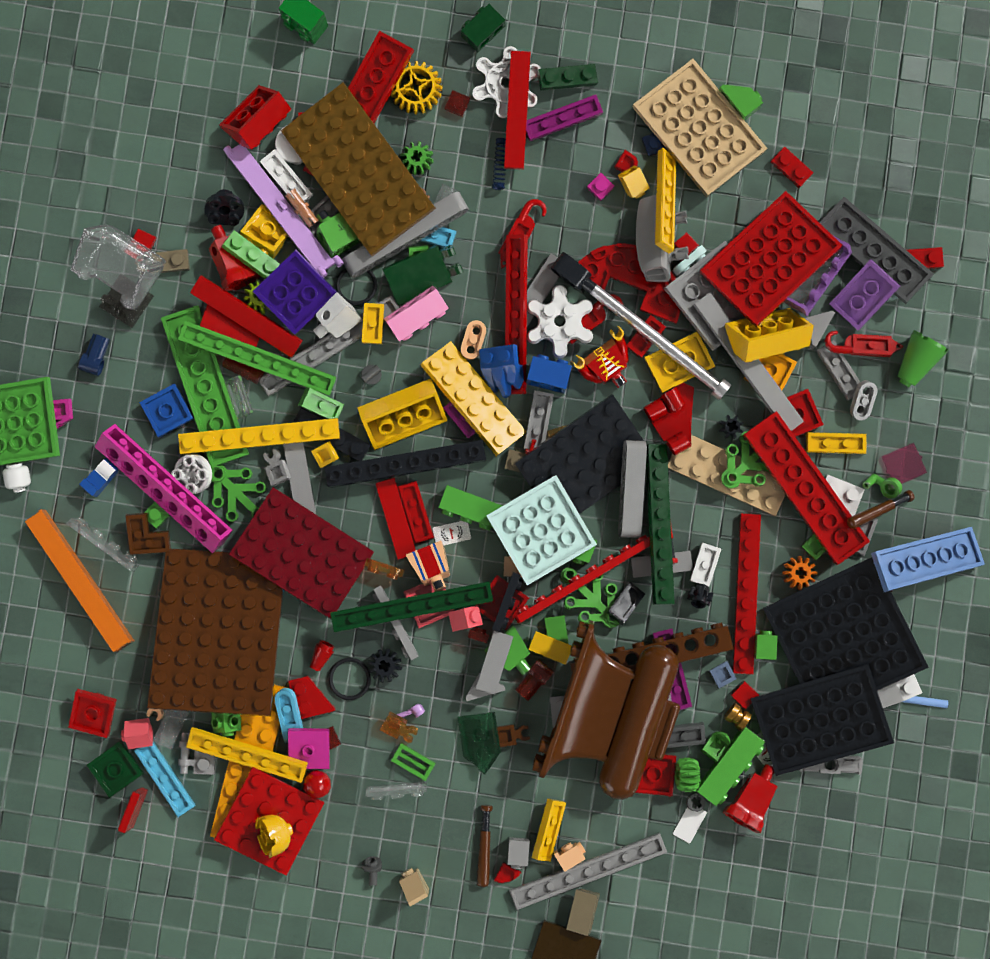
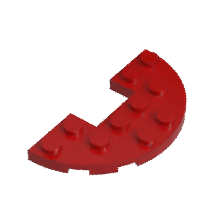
M617 243L615 245L602 246L591 251L578 261L579 264L592 274L590 279L602 289H606L609 278L642 290L646 294L640 311L677 324L680 309L664 290L667 285L676 279L673 272L670 271L671 278L668 282L646 281L639 265L636 245Z

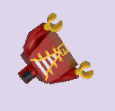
M617 326L619 329L617 334H614L611 329L610 334L613 338L583 359L576 355L578 362L575 364L573 361H570V364L577 368L584 379L596 384L602 383L603 385L612 380L617 388H620L627 382L621 372L626 369L629 361L628 347L623 337L624 331L620 326Z

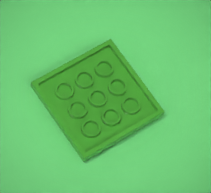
M50 377L0 385V466L60 456Z

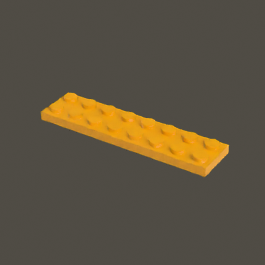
M274 684L271 717L240 715L241 730L236 731L234 740L274 751L280 727L275 696L280 689L288 687ZM231 761L228 762L210 837L215 838L251 767Z

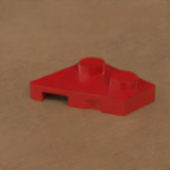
M309 676L288 681L290 689L295 692L301 719L336 711L334 705L329 702Z

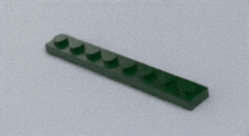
M647 444L646 471L653 605L675 604L667 444Z
M483 582L330 612L333 630L334 632L492 602L493 597L490 582Z

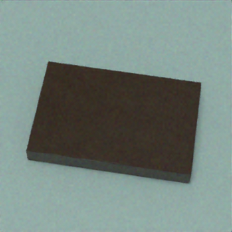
M543 920L531 959H596L602 940L590 935L586 936L566 930L567 927Z

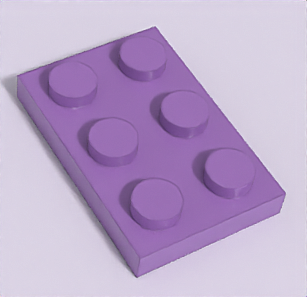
M871 259L829 304L859 331L901 286Z

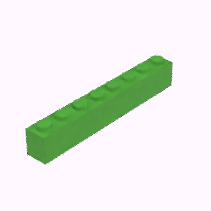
M447 485L438 508L442 509L441 513L450 517H453V514L461 516V521L469 524L472 521L480 523V528L490 531L493 526L486 515L502 507V505ZM595 546L573 558L572 562L584 566V563H589Z

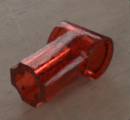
M538 659L528 671V675L515 690L529 701L540 686L549 680L554 671Z

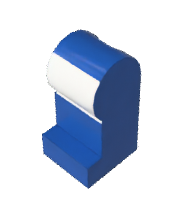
M106 458L79 485L90 495L98 497L115 477L119 469Z

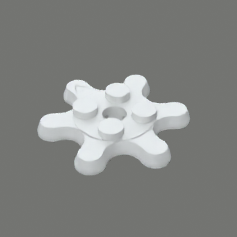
M512 46L504 49L503 59L499 63H492L485 57L479 58L476 62L477 69L485 75L486 80L483 85L473 89L472 95L478 101L485 98H493L497 103L496 114L499 118L507 117L509 88L503 87L501 82L510 77L511 51H517ZM530 65L529 82L532 79L538 78L537 71L541 69L539 65ZM529 90L528 107H533L537 103V96Z
M556 285L553 288V299L550 303L542 304L537 300H531L527 303V311L538 319L537 327L527 333L528 342L537 344L541 340H549L553 344V355L558 359L564 358L567 355V344L570 340L577 339L581 343L588 344L593 339L592 332L584 328L581 323L582 317L589 314L593 309L591 301L584 299L577 304L568 302L566 297L567 290L563 285ZM557 316L564 317L566 321L561 327L554 323V319Z

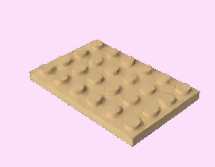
M694 59L682 66L632 106L706 197L768 149Z

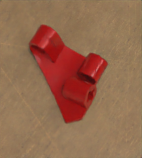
M685 383L674 387L661 395L660 398L643 407L652 425L675 456L692 445L691 424L694 387Z

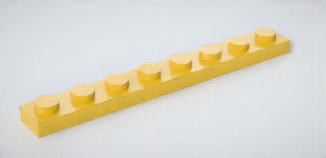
M338 418L183 433L178 434L180 454L182 455L340 439Z

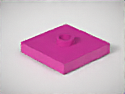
M289 728V757L308 762L307 769H329V729Z

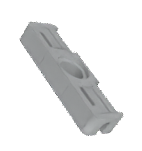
M850 755L834 760L835 767L828 770L825 767V763L804 768V771L828 774L857 773L860 775L862 773V758Z

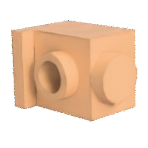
M569 842L561 847V852H558L557 849L553 851L564 872L585 860L583 854L586 851L581 842H575L574 844Z

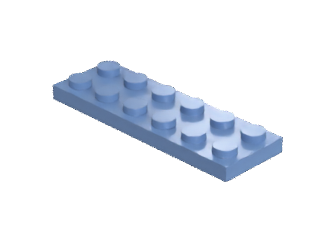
M972 527L871 553L884 592L985 565Z

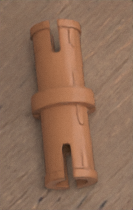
M296 189L290 191L295 199L290 193L285 195L296 209L295 213L302 217L308 228L314 226L313 223L319 222L309 209V204L303 201Z

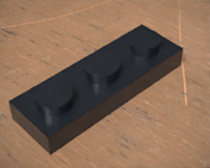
M512 573L492 628L495 631L500 632L501 628H506L509 618L505 616L508 609H513L516 599L512 597L515 590H520L523 581L519 579L520 574Z

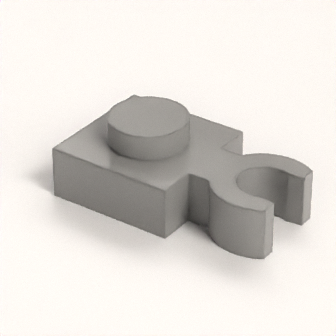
M272 449L274 454L272 458L269 453H263L265 461L269 462V466L265 467L270 484L271 486H277L290 480L291 476L285 460H279L281 456L280 451Z

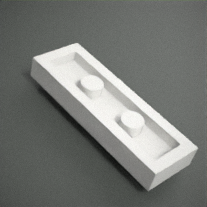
M275 149L260 161L262 166L286 194L290 193L295 199L290 191L296 189L304 202L313 196Z

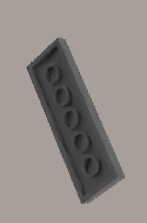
M845 197L819 222L833 236L850 244L852 251L850 256L862 267L872 259L901 287L894 295L905 304L934 275Z

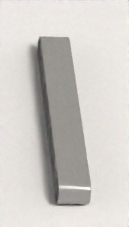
M454 192L433 204L436 208L373 257L364 245L345 256L342 261L350 277L356 278L468 212L469 208L460 192Z

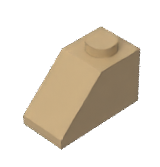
M409 868L404 871L399 882L409 906H412L428 897L429 887L418 868L415 870Z

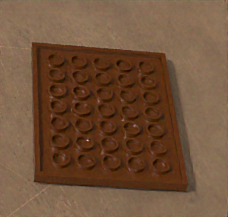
M170 549V552H166L147 708L271 717L283 589L229 556L230 552L215 551L211 553L210 551Z

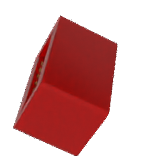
M686 232L674 243V249L687 246L689 256L699 245Z

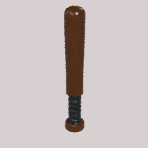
M907 490L903 495L893 500H887L849 517L847 525L855 529L895 509L900 504L912 502L915 498L911 490Z
M481 805L483 816L477 870V885L479 887H487L489 885L491 834L489 824L490 811L493 810L492 805Z

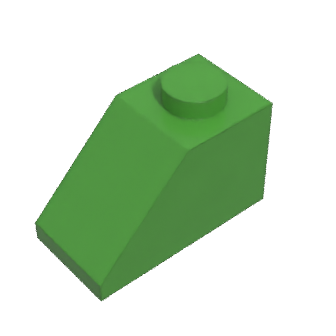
M722 85L719 88L744 121L759 110L763 104L761 95L757 91H753L751 87Z

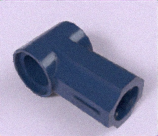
M93 334L86 353L82 355L79 361L78 369L99 376L104 367V356L110 339Z

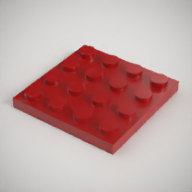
M252 767L222 822L214 841L287 876L324 805V801L311 798L306 792ZM272 814L278 815L286 823H290L293 834L290 835L291 840L287 849L283 853L269 858V855H265L260 847L257 835H260V828L256 829L255 825L257 818Z

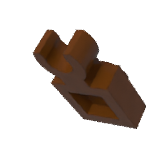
M514 724L494 727L497 748L517 745L516 739L518 738L522 741L529 740L530 736H522L521 734L523 729H528V725H522L514 730Z

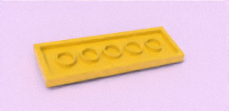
M451 341L421 363L420 366L496 457L526 433V430Z

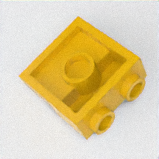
M263 204L260 205L240 231V235L273 259L281 250L284 241L288 237Z

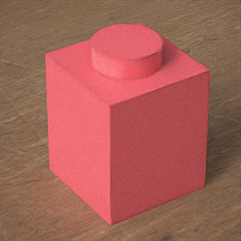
M478 605L448 612L452 632L483 625Z
M149 718L124 722L121 738L123 742H126L128 749L153 746V728Z

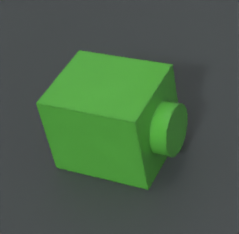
M760 630V634H755L754 658L776 660L778 636L772 635V631Z

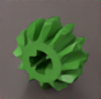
M420 141L417 143V146L410 142L411 148L405 146L403 148L405 153L400 154V157L404 159L402 163L409 172L412 170L414 176L419 170L420 174L423 175V169L428 171L431 169L429 164L434 162L430 158L433 152L428 151L429 146L427 144L422 147ZM418 155V157L420 158V161L416 162V160L414 159V156Z
M680 758L675 768L676 787L680 791H696L699 788L701 775L699 763L695 759Z

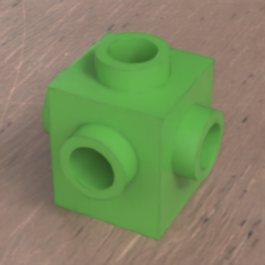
M211 713L213 733H221V736L234 735L233 731L241 730L240 715Z

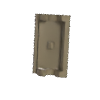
M581 888L580 890L576 889L566 930L586 936L591 933L600 893Z

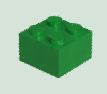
M284 0L279 7L283 25L290 31H293V29L297 31L299 37L307 43L310 41L315 44L328 27L325 13L308 0Z

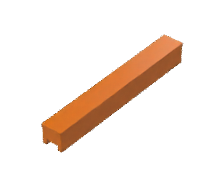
M40 509L38 513L27 519L25 523L111 650L118 652L129 643H133L134 639L48 512Z

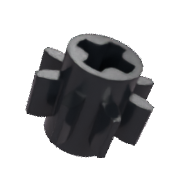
M727 415L726 422H719L723 425L719 432L726 434L725 439L729 435L736 439L737 432L743 433L740 426L744 422H738L737 415L733 419H730V416ZM733 423L735 429L730 432L727 425Z
M696 584L695 587L691 586L687 599L692 600L691 605L693 607L702 609L710 606L713 593L709 592L710 589L707 585Z

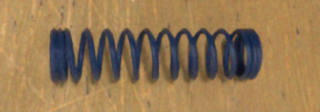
M497 138L495 143L497 151H495L496 156L494 157L496 160L494 163L496 161H505V159L496 158L497 156L505 157V154H497L496 152H505V150H498L497 147L505 148L506 138ZM495 163V164H496V165H494L495 170L493 171V172L495 173L494 175H502V176H505V175H506L505 173H496V172H495L496 170L506 171V169L496 168V167H495V166H497V165H499V166H504V164H497V163ZM494 177L492 188L496 190L505 189V183L494 181L496 179L505 180V178Z

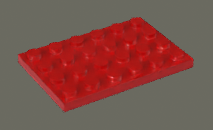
M785 191L700 270V273L741 314L757 327L837 253L843 245Z

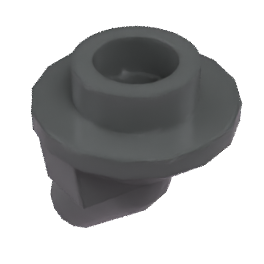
M370 856L363 861L362 868L365 872H370L369 886H377V875L382 869V861L378 857Z

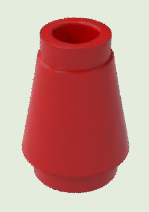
M324 640L316 643L309 665L310 668L320 671L334 653V646Z

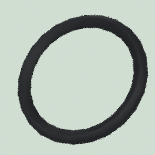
M346 268L342 270L336 279V291L351 305H363L369 302L377 291V280L371 270L367 271L373 280L371 294L362 301H351L344 297L340 290V280L347 272Z
M344 658L336 662L329 673V685L332 692L344 700H355L363 696L371 683L368 667L362 661L355 658ZM345 662L357 663L366 672V685L360 693L354 696L342 695L333 684L334 671Z

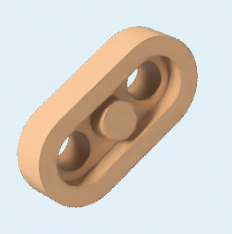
M472 321L466 328L461 345V354L468 360L476 359L479 356V349H482L486 327L481 321ZM478 328L480 333L478 335L473 334V329ZM469 347H473L475 349V351L471 354L467 352V349Z

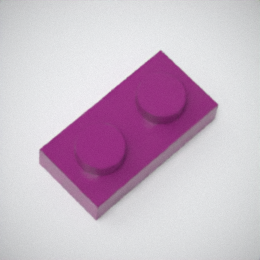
M451 402L443 407L445 412L468 439L476 433Z

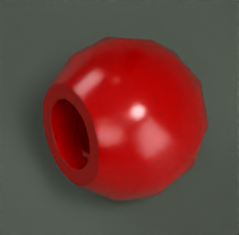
M319 770L308 773L303 782L304 791L309 797L314 799L327 795L331 788V780L327 773Z

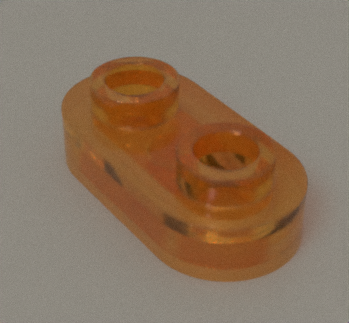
M369 558L365 562V566H368L367 571L379 574V571L387 573L386 577L398 580V577L402 578L405 571Z

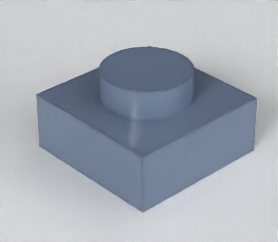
M727 661L709 670L718 688L737 679Z

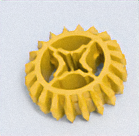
M418 61L414 62V66H411L410 62L407 63V68L404 69L391 92V97L395 98L394 103H400L399 109L402 110L406 107V113H410L411 109H414L415 115L421 109V112L424 114L425 107L432 110L431 103L434 105L438 104L436 98H441L439 91H442L443 87L439 85L442 80L437 77L438 72H432L433 66L430 65L426 68L425 62L419 66ZM416 74L423 75L429 80L419 79L416 77ZM409 76L410 82L404 85L403 88H400L404 79ZM413 81H415V84L419 87V95L417 94V91L413 88ZM432 87L430 94L425 99H423V92L427 91L428 88ZM404 95H406V97L413 96L416 98L417 101L408 100L404 97Z

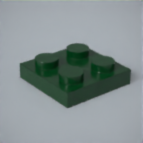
M119 741L87 764V767L109 798L144 774L122 741Z

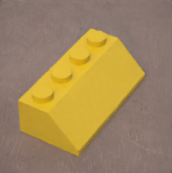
M791 308L772 312L757 327L747 318L725 323V329L733 352L744 362H752L753 360L768 358L769 356L808 347L811 344L814 327L812 323Z
M431 378L357 407L374 450L448 421Z

